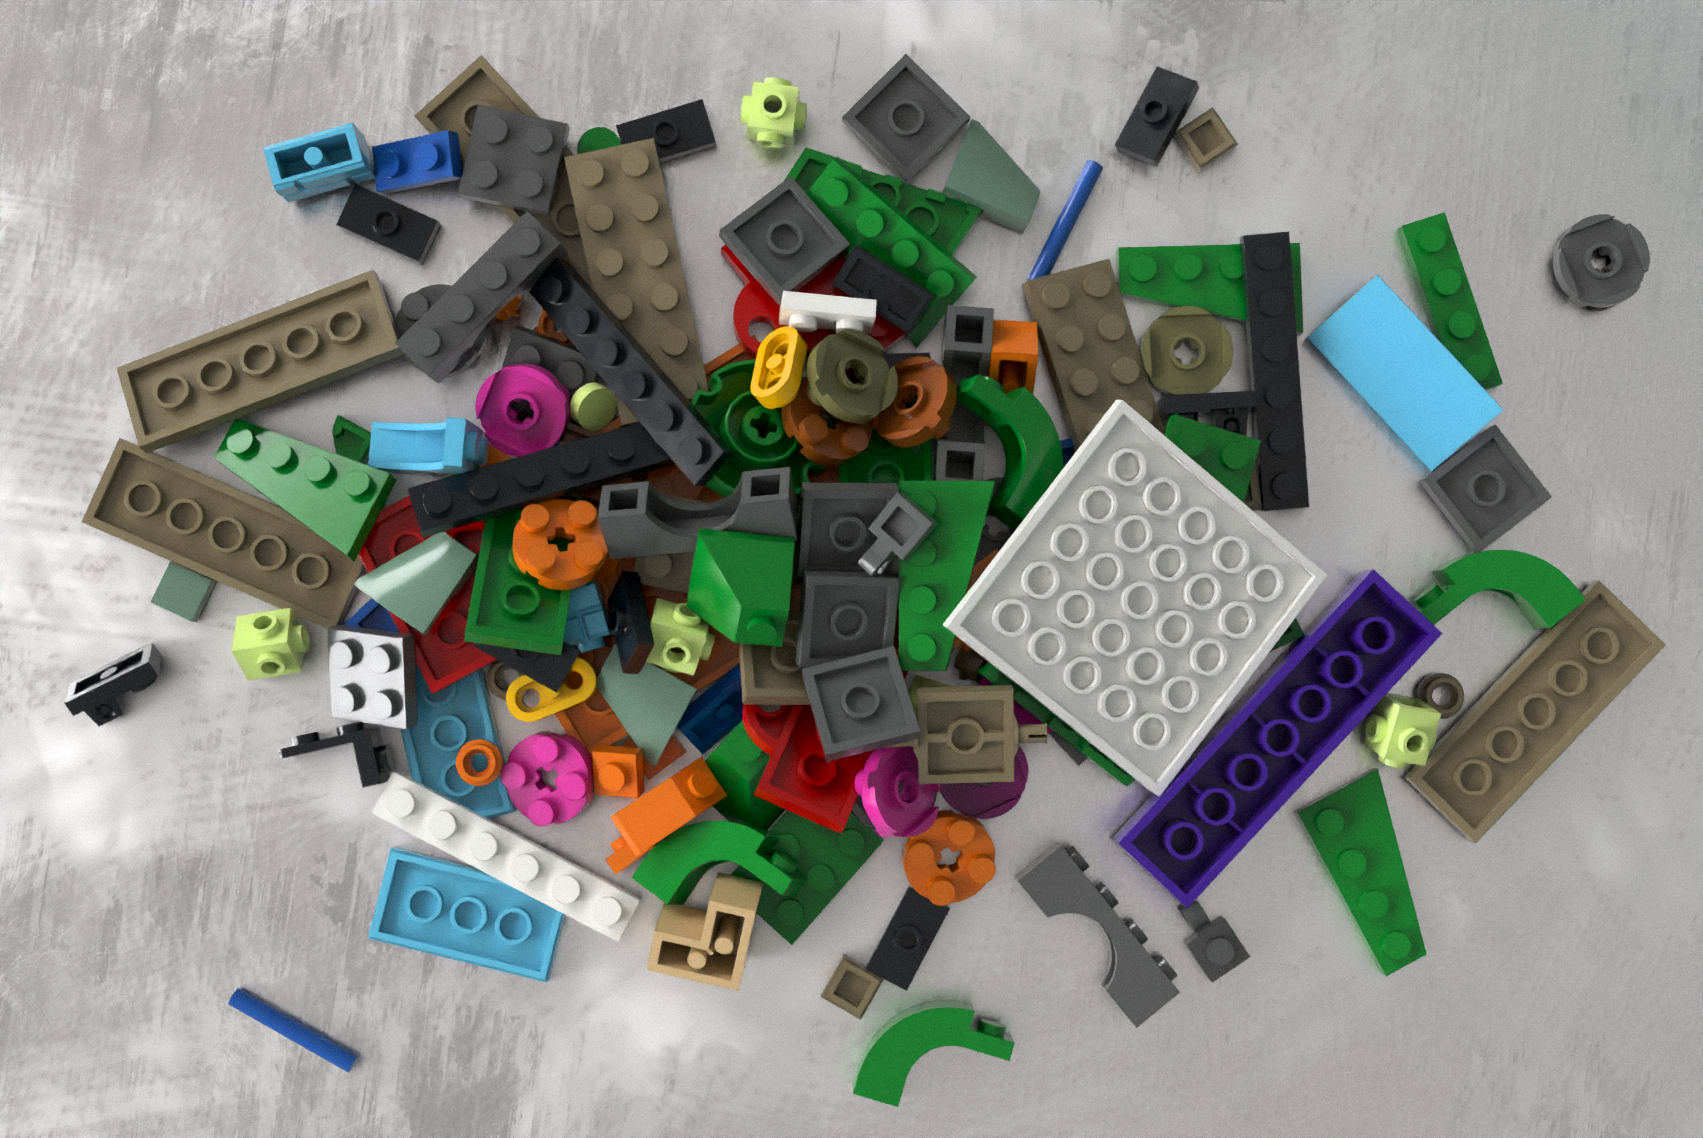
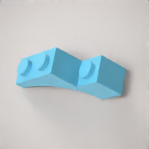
M447 417L445 422L427 424L372 421L368 465L388 473L422 476H433V473L460 474L487 464L489 441L487 437H482V429L464 418Z

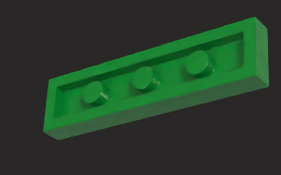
M1445 212L1401 226L1397 231L1431 332L1485 390L1502 385L1503 382Z

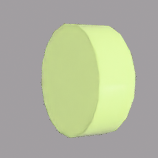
M595 382L587 383L580 387L570 401V415L572 419L583 428L592 431L600 430L607 426L617 411L615 395L602 384Z

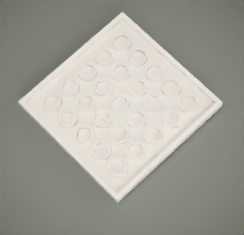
M1115 400L943 623V626L1150 792L1160 797L1328 574L1125 401Z

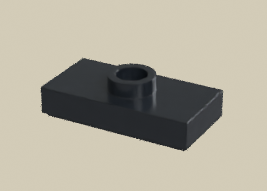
M1157 66L1115 143L1117 151L1157 167L1199 90L1197 81Z
M703 99L616 125L622 145L654 138L660 163L717 146Z
M355 184L336 225L345 231L422 265L441 224L431 217Z
M859 244L855 245L832 285L852 298L877 300L876 313L907 334L913 332L936 295Z
M622 571L608 599L610 609L609 631L616 638L622 672L625 674H639L654 646V640L638 572Z
M563 641L561 655L479 643L474 645L479 650L556 693L560 692L582 652Z
M908 886L869 959L866 969L907 991L950 908L946 905L937 906L933 904L928 898L916 892L913 887Z

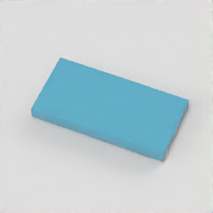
M1378 274L1307 337L1431 472L1503 411L1502 407Z
M415 662L418 725L408 729L400 728L411 778L486 818L516 812L517 808L512 803L507 789L501 781V775L490 784L474 786L466 783L459 776L456 769V757L461 747L477 739H484L494 743L501 751L503 766L506 764L484 669L482 668L442 691L432 694ZM480 753L476 754L472 761L474 768L478 771H484L488 766L487 757Z
M392 847L368 938L548 982L566 915L471 865Z

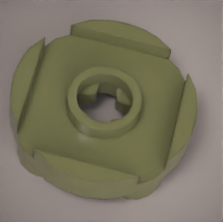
M1180 306L1166 311L1150 324L1141 340L1139 352L1144 371L1153 389L1166 395L1207 393L1215 388L1227 374L1233 360V343L1228 330L1224 325L1221 326L1217 319L1211 316V313L1199 307ZM1181 341H1189V347L1198 351V357L1192 358L1190 365L1182 364L1181 358H1176L1174 355V350L1180 348Z
M845 329L837 334L828 335L812 349L807 361V378L809 381L807 394L812 403L817 406H823L826 411L838 419L863 425L889 407L894 401L898 389L897 372L894 365L889 369L887 361L882 356L886 353V350L876 339L861 331ZM852 368L854 370V377L860 383H852L847 378L845 371Z

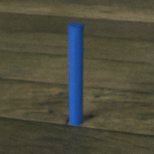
M1087 160L1027 280L1050 275L1103 170V167L1097 162Z
M239 988L233 993L228 1002V1005L348 1073L358 1060L359 1056Z

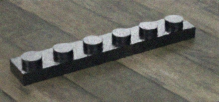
M1289 232L1244 235L1240 237L1250 383L1251 391H1256L1257 407L1253 409L1255 439L1261 440L1256 458L1262 509L1260 511L1309 507Z
M555 258L529 293L694 486H705L733 454V451L567 260Z
M639 422L407 489L422 538L524 509L530 504L562 498L622 479L675 465V463Z

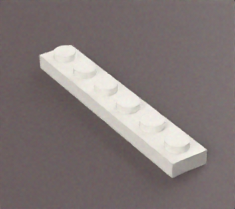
M398 771L391 773L371 811L373 815L617 942L620 941L641 901L640 897Z

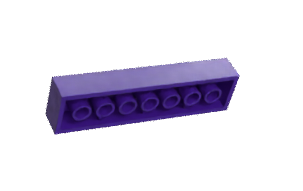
M1374 569L1362 571L1356 575L1303 632L1304 636L1298 638L1205 737L1161 796L1158 797L1152 794L1111 838L1176 901L1186 908L1197 899L1443 634Z

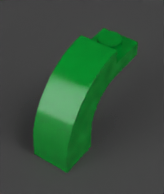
M978 374L958 383L956 386V401L987 423L998 435L1003 445L1006 459L1005 473L1000 487L989 504L988 512L1015 531L1063 469L1062 447L1048 412L1028 389L1022 387L1003 393L1004 388L1000 383L988 376Z
M1488 550L1452 559L1431 571L1442 587L1440 588L1436 583L1414 599L1418 605L1415 608L1435 625L1470 596L1480 591H1490L1498 593L1514 603L1534 629L1553 627L1586 600L1577 587L1559 569L1536 556L1514 550Z
M703 821L674 831L662 839L647 854L632 876L635 881L667 905H684L700 879L710 869L726 862H734L741 865L781 895L797 896L806 882L803 877L795 872L798 865L778 851H774L772 855L770 854L779 841V837L760 827L729 821Z
M951 1000L922 1003L908 1008L891 1018L873 1036L859 1062L853 1082V1094L898 1107L907 1075L914 1063L925 1053L943 1046H959L1010 1061L1015 1043L1012 1036L1005 1033L1007 1027L1000 1023L980 1019L978 1025L973 1024L972 1020L975 1010L970 1003Z

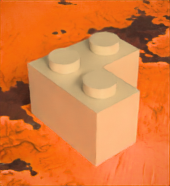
M718 872L707 911L683 905H667L664 902L654 930L647 970L739 991L763 882Z

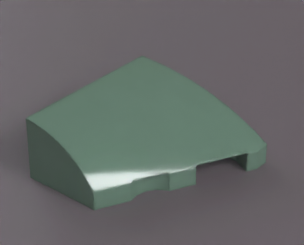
M972 119L942 192L983 209L982 217L1023 233L1031 220L1040 190L980 122Z
M444 531L433 535L408 551L361 576L354 585L421 633L428 634L453 595H458L477 567L479 554Z
M616 643L597 678L598 690L637 747L642 748L646 761L656 767L698 689L661 669L658 665L645 662L639 674L623 673Z

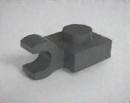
M897 492L868 528L878 539L862 556L858 565L871 576H874L876 572L882 575L894 561L895 555L899 556L902 560H909L938 522L906 493Z
M1197 900L1188 908L1182 904L1177 906V909L1194 932L1192 936L1183 942L1212 983L1250 957L1224 917L1220 916L1210 922V919Z

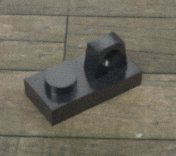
M1256 391L1163 395L1157 401L1161 420H1168L1169 416L1174 414L1198 421V418H1203L1205 415H1211L1213 426L1244 436L1247 433L1248 412L1257 407Z
M153 642L71 682L64 704L73 716L84 711L98 726H102L123 715L125 706L120 695L130 690L132 692H140L156 681L159 676L162 655Z

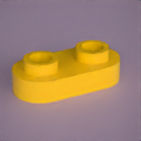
M785 326L774 330L766 336L758 348L750 390L760 404L767 409L784 407L790 404L796 397L800 387L807 353V343L793 327Z
M578 658L571 672L576 671L582 675L583 683L581 687L576 690L570 688L566 679L558 693L523 675L514 680L506 692L507 708L515 718L521 721L533 722L541 720L588 700L597 689V672L590 662L583 658ZM530 689L536 690L540 696V701L535 707H529L524 701V695Z

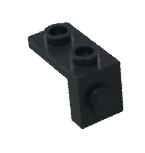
M363 722L336 727L337 736L320 740L319 732L290 738L292 747L279 749L280 759L353 743L362 788L387 782L390 777L389 772L394 771L393 755L389 745H383L380 729H365Z

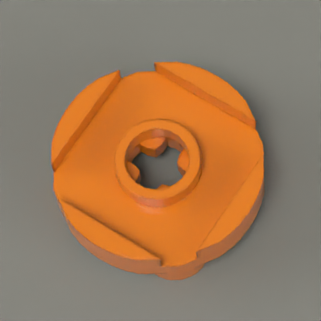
M553 499L530 504L521 512V518L515 526L513 534L512 552L516 565L525 575L527 571L531 576L539 579V585L549 589L570 590L584 586L592 580L593 574L599 571L600 568L602 569L607 559L608 549L598 521L596 508L587 501L580 500L575 502L566 499ZM555 537H564L572 543H569L567 551L563 552L558 551L557 545L548 544V541L554 540Z
M953 810L938 811L931 827L918 836L907 837L908 841L905 844L904 852L902 850V866L909 883L916 892L928 898L937 906H945L970 898L980 891L987 882L993 879L996 871L994 844L983 824L970 815L967 817L963 814H954ZM948 847L951 852L960 850V855L956 858L954 864L948 866L947 864L940 865L937 863L942 859L940 851Z

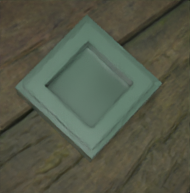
M170 561L151 603L191 622H197L216 580Z

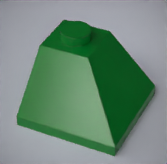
M699 528L686 607L734 643L782 647L790 607L794 537Z
M743 720L705 760L727 794L726 797L714 804L713 807L729 822L749 824L767 830L786 809L754 795L771 755L761 750L751 740L745 730Z

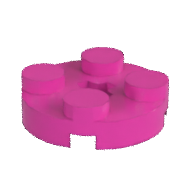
M513 363L484 381L476 397L475 411L477 419L480 418L481 425L486 431L483 434L488 438L489 443L507 455L519 457L548 449L562 438L570 421L569 402L571 397L567 387L561 384L557 377L545 368L531 363ZM525 399L531 403L530 408L534 410V417L528 416L524 421H520L517 419L518 411L512 405L514 401L520 403Z
M541 731L523 739L513 748L509 754L507 764L501 770V781L506 787L512 803L537 826L564 823L582 813L593 799L592 757L586 747L573 736L549 733L550 731ZM543 768L547 772L552 769L557 772L558 777L554 780L558 787L557 789L544 783L542 779Z
M884 747L874 750L867 759L864 770H860L856 774L854 781L855 790L862 797L863 806L868 818L875 826L878 834L884 838L918 836L924 833L934 823L938 814L939 806L933 807L934 792L941 791L940 784H919L918 759L913 747ZM899 782H903L904 785L901 791L902 799L898 792Z

